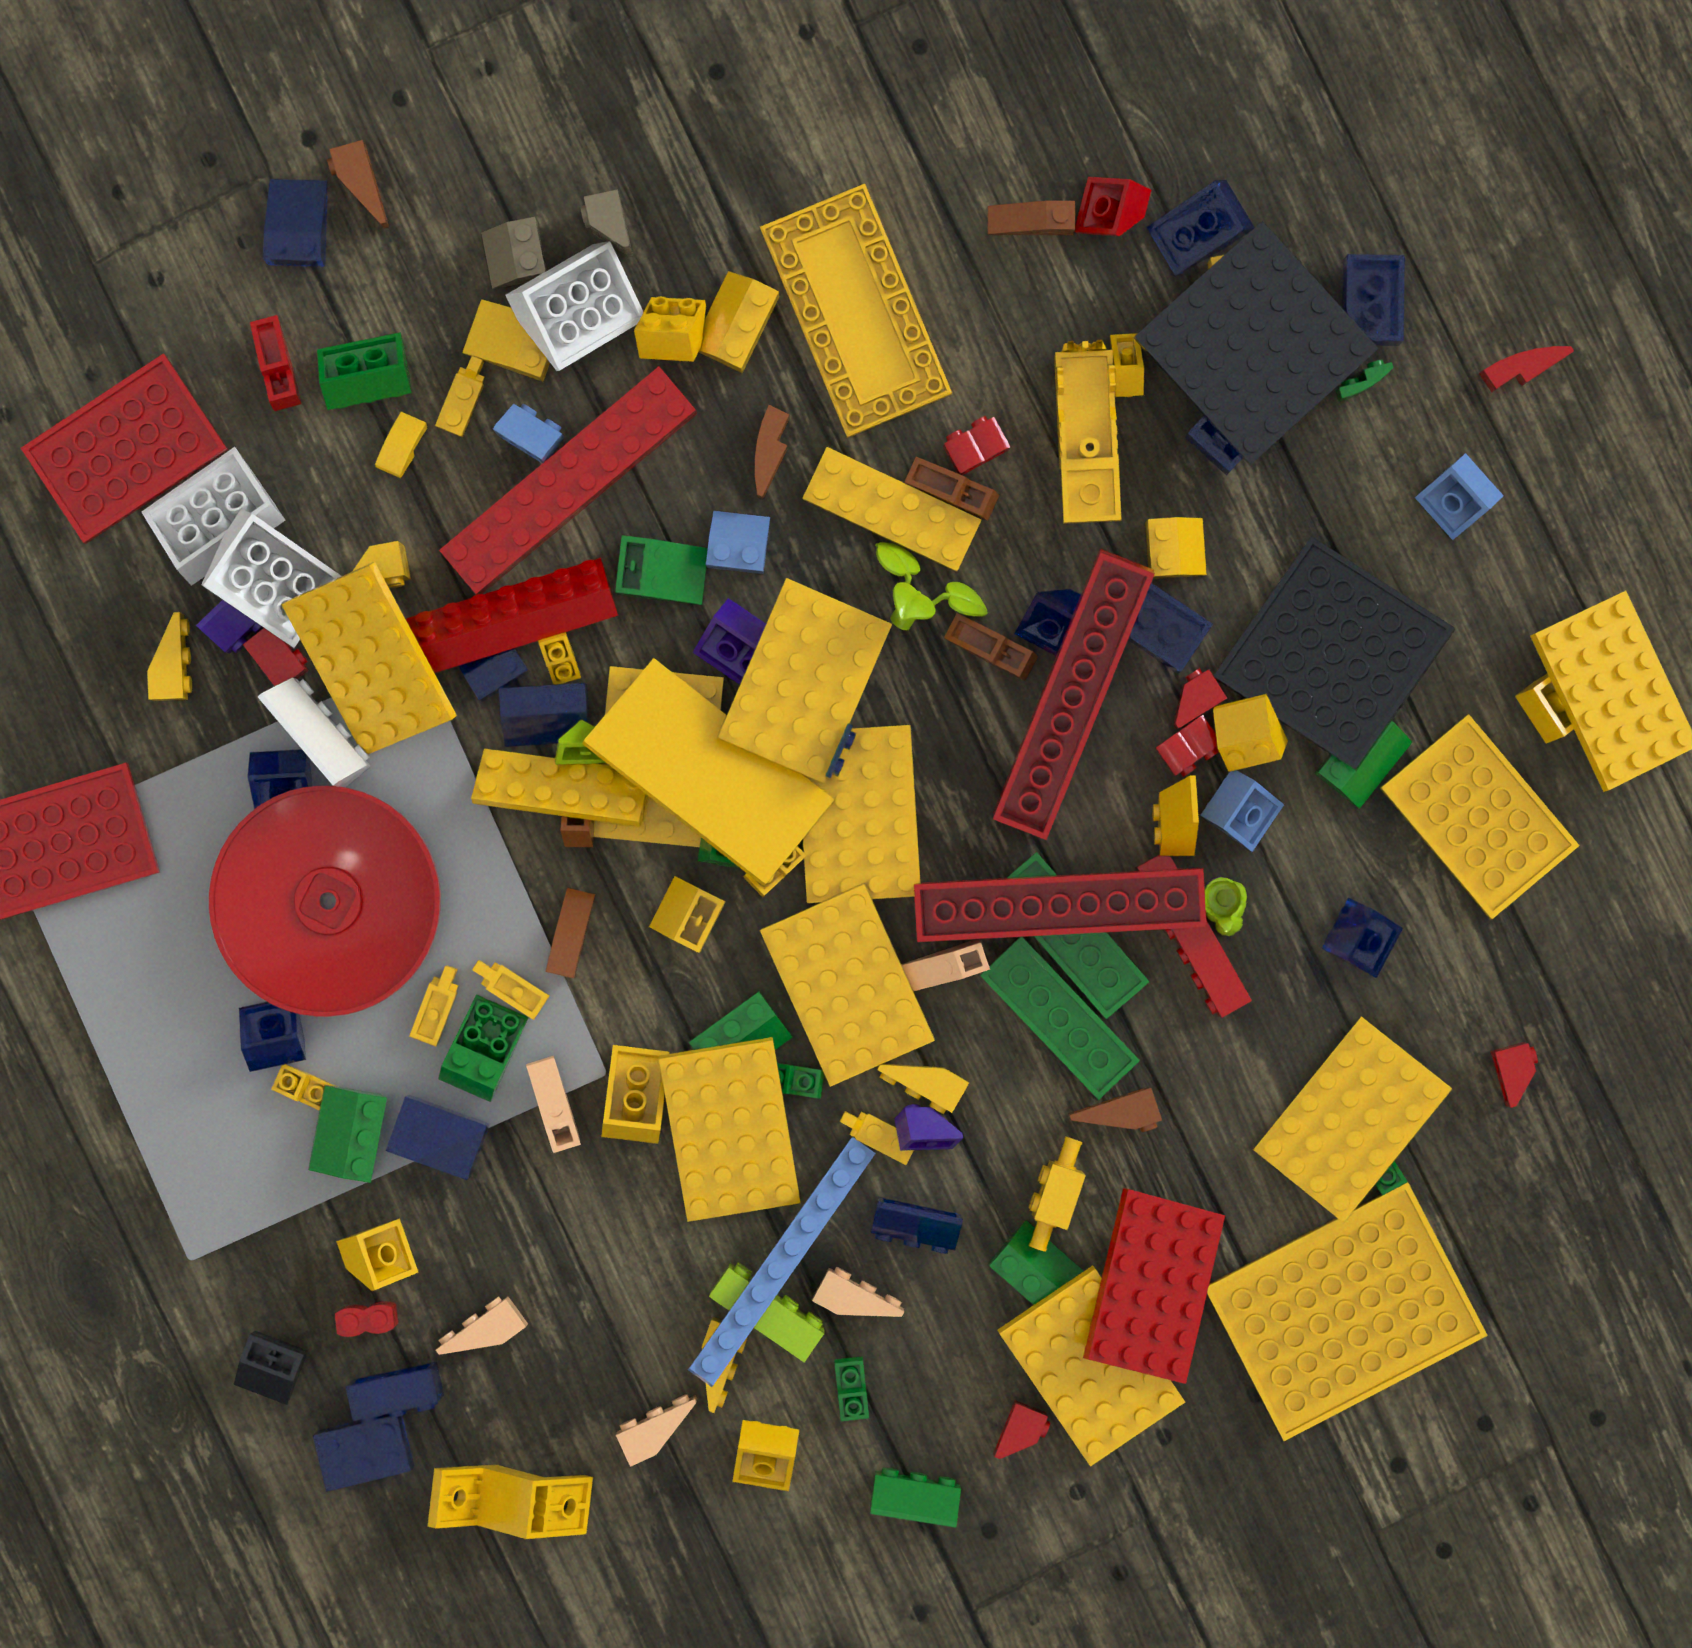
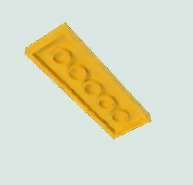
M826 447L802 498L815 506L956 572L981 522V519L828 447Z
M484 749L471 800L473 804L640 827L648 795L609 765H556L555 758Z

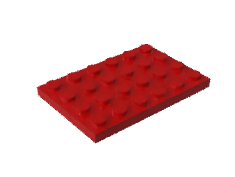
M163 353L21 447V450L82 542L87 544L227 451L228 448L167 356Z
M128 763L119 764L0 800V920L160 873Z
M1123 1188L1083 1355L1084 1359L1186 1384L1225 1215Z

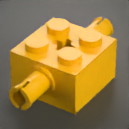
M1065 1136L1058 1161L1055 1160L1053 1162L1049 1160L1048 1166L1043 1165L1038 1177L1041 1187L1039 1193H1033L1029 1204V1209L1032 1211L1031 1215L1037 1221L1032 1240L1029 1243V1246L1046 1252L1053 1228L1060 1227L1068 1230L1086 1176L1082 1171L1074 1167L1080 1146L1083 1143L1081 1141Z

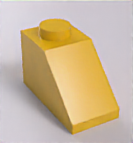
M1138 333L1110 335V347L1113 350V364L1115 365V397L1144 395V364L1141 346L1134 339Z

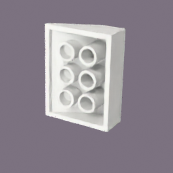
M610 241L587 247L506 294L518 322L556 371H560L638 324L643 314L640 303Z
M235 447L141 511L172 563L191 586L206 576L225 532L241 509L254 514L272 528L285 521L273 500Z
M241 509L225 532L201 585L295 648L300 638L281 604L341 577V575L254 514Z
M291 678L261 693L258 696L261 702L333 786L346 788L371 766L366 761L370 758L369 755L359 744L354 747L348 740L351 736L349 731L341 723L336 725L331 720L330 716L333 713L323 701L317 703L313 699L311 694L314 691L304 679L299 682L297 679Z

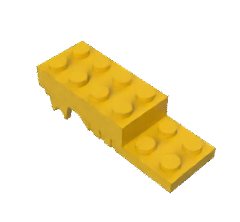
M1096 340L1092 344L1088 341H1082L1079 345L1075 344L1074 341H1068L1063 345L1062 351L1055 352L1054 355L1063 524L1121 521L1117 417L1115 409L1116 382L1113 350H1107L1102 340Z

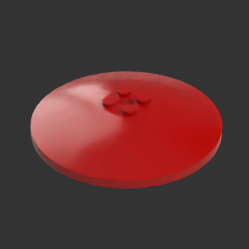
M311 786L291 790L271 798L250 812L235 827L221 848L214 865L209 888V914L214 938L223 958L236 977L248 989L270 1004L290 1012L309 1016L331 1017L362 1011L382 1002L401 989L413 977L427 957L436 936L441 911V891L436 866L426 843L415 827L401 813L379 798L365 792L337 786ZM329 892L335 896L336 904L332 909L322 907L320 900L323 894Z

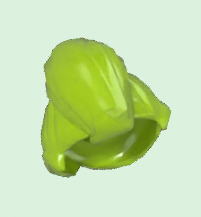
M1221 876L1212 878L1205 885L1206 916L1210 921L1216 923V930L1221 935H1235L1243 925V918L1241 916L1246 908V890L1241 883Z

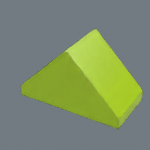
M581 719L559 738L555 757L556 765L606 763L582 744L595 727Z

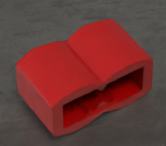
M983 416L971 423L972 429L964 433L960 429L946 437L947 442L944 443L943 448L958 474L964 475L1010 450V445L994 417L987 419L986 416Z
M1203 715L1155 748L1172 774L1176 776L1180 773L1182 777L1197 768L1194 764L1197 760L1204 757L1207 761L1219 752L1216 733Z
M380 1301L368 1307L359 1304L343 1307L335 1313L337 1334L344 1337H353L365 1331L379 1334L392 1330L398 1325L396 1303Z

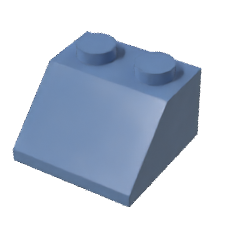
M513 404L496 423L493 430L503 440L540 463H544L555 453L564 439L563 434L559 432L561 427L549 419H546L545 422L535 417L537 412L525 404H522L521 407Z
M1465 453L1415 498L1449 537L1454 540L1491 509L1503 495Z
M713 511L706 560L707 568L764 574L770 517Z
M1234 770L1230 771L1201 816L1214 827L1253 852L1284 804L1255 780Z

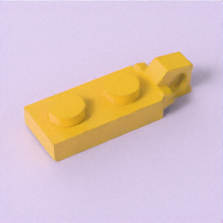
M472 356L466 369L460 367L437 419L436 427L463 437L484 386L483 381L485 377L479 375L484 364L482 359Z
M478 960L472 969L484 977L481 984L486 987V990L533 1020L550 996L502 964L494 962L492 967H490L481 960Z
M447 965L444 967L441 978L433 977L432 982L428 985L409 1037L435 1047L438 1045L457 995L456 991L459 985L453 984L458 969Z
M847 1111L843 1113L840 1122L852 1128L851 1136L907 1165L914 1150L900 1151L896 1127L862 1111L859 1117Z

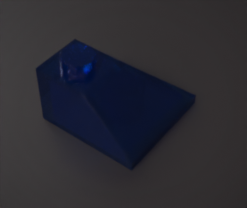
M1071 589L1037 592L1014 634L1057 656L1081 594Z

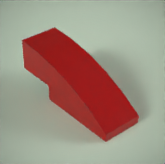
M278 315L250 322L260 371L264 377L269 403L273 410L278 411L302 404Z
M1551 346L1520 352L1494 363L1481 371L1479 375L1491 393L1514 377L1523 386L1567 357L1574 350L1571 346Z

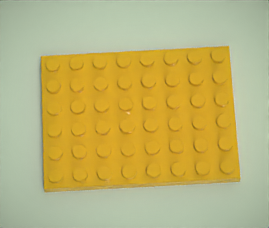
M1408 1182L1385 1195H1379L1358 1206L1344 1223L1335 1218L1209 1284L1207 1291L1209 1299L1283 1441L1488 1336Z

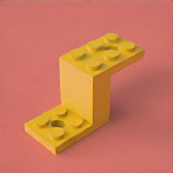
M499 1465L434 1468L428 1527L436 1529L477 1525L524 1539L583 1535L587 1533L593 1477L587 1475L541 1477ZM458 1491V1498L454 1501V1495ZM568 1501L567 1508L564 1510V1505Z

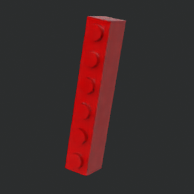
M1158 854L1135 867L1137 871L1177 869L1171 856H1160ZM1208 922L1207 927L1164 929L1170 940L1176 939L1180 947L1176 952L1183 964L1189 963L1194 971L1190 976L1198 990L1203 988L1208 998L1204 1001L1212 1015L1217 1013L1222 1018L1252 1001Z

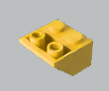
M662 296L651 297L634 329L639 358L694 362L702 346L706 310L705 300H694L692 298L676 299Z
M399 541L369 546L353 570L355 571L375 562L388 588L405 586L404 581L411 580L405 546Z
M674 876L649 927L700 953L726 901Z

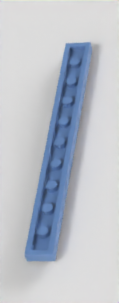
M854 1137L848 1141L688 1370L711 1387L715 1384L876 1154Z

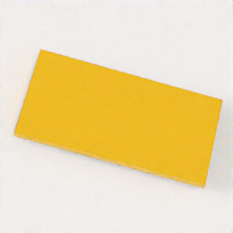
M865 184L760 227L847 438L952 395L948 381Z
M653 658L584 739L582 744L762 886H765L832 804L834 799L801 773L718 738L727 715Z

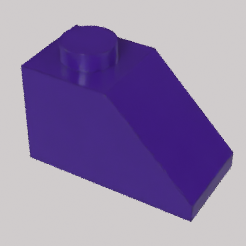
M918 1104L908 1105L894 1118L900 1151L953 1149L963 1139L962 1132L932 1107H920Z

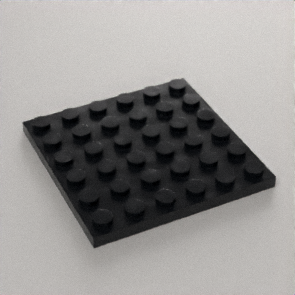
M1263 221L1134 337L1136 342L1249 466L1379 349Z
M1311 536L1216 671L1214 678L1245 699L1267 694L1280 722L1357 771L1454 633L1455 627Z

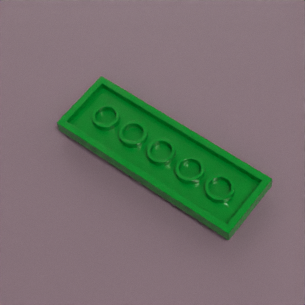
M1036 852L1007 878L1055 876L1056 873ZM1107 932L1034 936L1106 1019L1149 983V980Z
M1019 937L989 966L990 970L980 974L984 981L1098 1100L1140 1061L1023 937Z

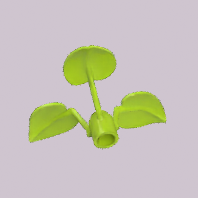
M880 542L875 545L877 558L883 568L894 575L905 577V583L899 582L893 588V599L896 609L890 616V619L896 627L908 630L916 619L932 618L935 614L934 606L944 599L948 600V604L952 609L968 616H986L988 614L987 608L979 595L972 588L960 582L948 583L945 587L947 593H942L931 601L927 596L921 594L920 591H917L910 585L911 575H917L920 572V566L916 558L908 550L896 544Z

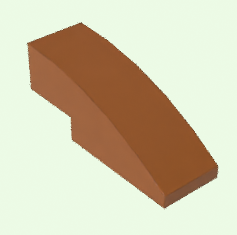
M768 405L762 420L755 452L756 490L758 498L762 500L788 449L787 445L779 442L790 419V415L771 405Z
M919 457L915 458L905 479L906 484L988 521L1000 496L991 488Z
M958 613L944 637L947 641L1023 681L1028 677L1038 658L1033 651Z
M567 888L545 972L575 978L596 894Z

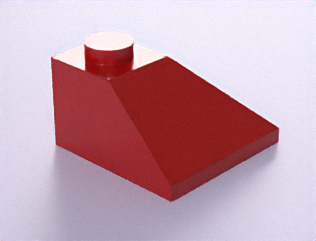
M1088 177L1074 232L1107 236L1122 235L1145 217L1152 190L1131 179Z

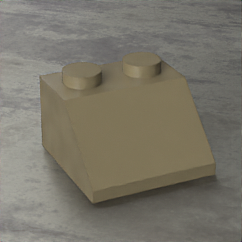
M618 189L584 196L585 205L580 206L585 227H591L594 236L604 242L610 241L613 248L625 256H633Z
M535 217L506 222L481 233L492 289L527 283L547 271L538 222Z

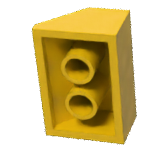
M728 271L704 320L702 346L699 353L743 373L780 297L779 291L752 278Z

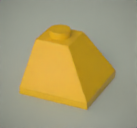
M400 1218L336 1241L345 1268L371 1291L418 1273Z

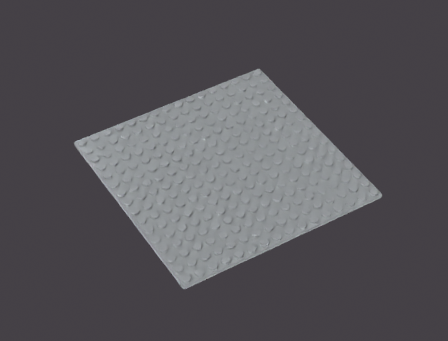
M332 697L324 700L325 705L333 713L330 716L331 720L336 725L341 723L351 734ZM278 721L135 785L160 873L33 910L189 1260L200 1258L367 1183L308 1170L319 1110L271 1090L282 1063L341 1088L378 1093L387 1097L371 1180L537 1107L538 1103L526 1067L528 1063L554 1056L566 1093L595 1081L606 1074V1068L565 976L545 972L551 945L489 806L472 803L471 796L476 777L451 721L368 754L370 758L366 761L371 766L346 787L379 798L401 813L415 827L432 855L441 891L439 925L427 957L413 977L401 989L372 1007L346 1015L321 1017L297 1014L272 1005L257 996L236 977L223 958L214 938L209 914L210 881L220 850L235 827L250 812L275 796L303 787L333 786ZM351 734L348 740L356 747L357 743ZM325 893L321 897V905L325 909H332L335 906L336 898L332 893ZM478 960H481L490 967H492L494 962L502 964L550 995L534 1020L530 1017L528 1018L491 1102L438 1080L441 1065L476 995L526 1016L486 990V987L481 984L484 977L472 970ZM448 965L458 969L453 984L459 986L439 1043L435 1047L409 1036L429 983L432 982L434 976L441 978L444 967Z

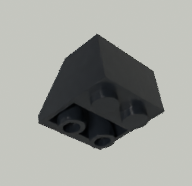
M253 1331L249 1334L241 1355L234 1385L288 1405L308 1350L261 1332Z

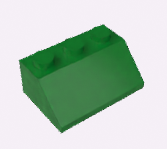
M401 332L317 349L319 384L327 410L342 409L355 404L371 403L380 399L400 397L412 393Z
M1391 721L1357 771L1329 754L1314 774L1360 809L1408 749L1412 741Z
M758 991L692 1039L689 1044L694 1050L773 1037L776 1050L793 1036L761 992Z
M324 1085L308 1170L338 1178L371 1183L387 1097L378 1093Z
M1025 1220L991 1258L988 1264L1028 1301L1035 1305L1084 1271L1050 1241L1048 1242L1046 1252L1030 1247L1029 1243L1032 1240L1035 1227Z
M883 1467L882 1471H875L870 1501V1514L956 1528L961 1486L955 1483L956 1479L940 1476L938 1480L927 1479V1474L910 1472V1476L900 1475L897 1469Z

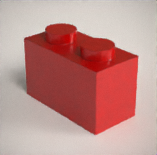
M265 628L243 644L274 686L291 678L299 679L309 671L305 666L308 661L298 648L293 651L289 644Z

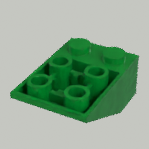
M622 535L615 593L620 596L702 605L708 548Z
M476 995L441 1065L438 1080L491 1102L529 1017Z

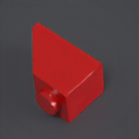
M1199 668L1185 677L1188 682L1181 688L1173 723L1176 730L1227 699L1209 669L1202 672Z
M1526 1042L1490 1051L1505 1106L1510 1108L1517 1106L1536 1072L1534 1064L1538 1063L1537 1054L1534 1047H1529V1044Z
M1014 1400L993 1452L994 1457L998 1459L1004 1458L1037 1444L1040 1437L1045 1438L1050 1426V1422L1047 1421V1413Z

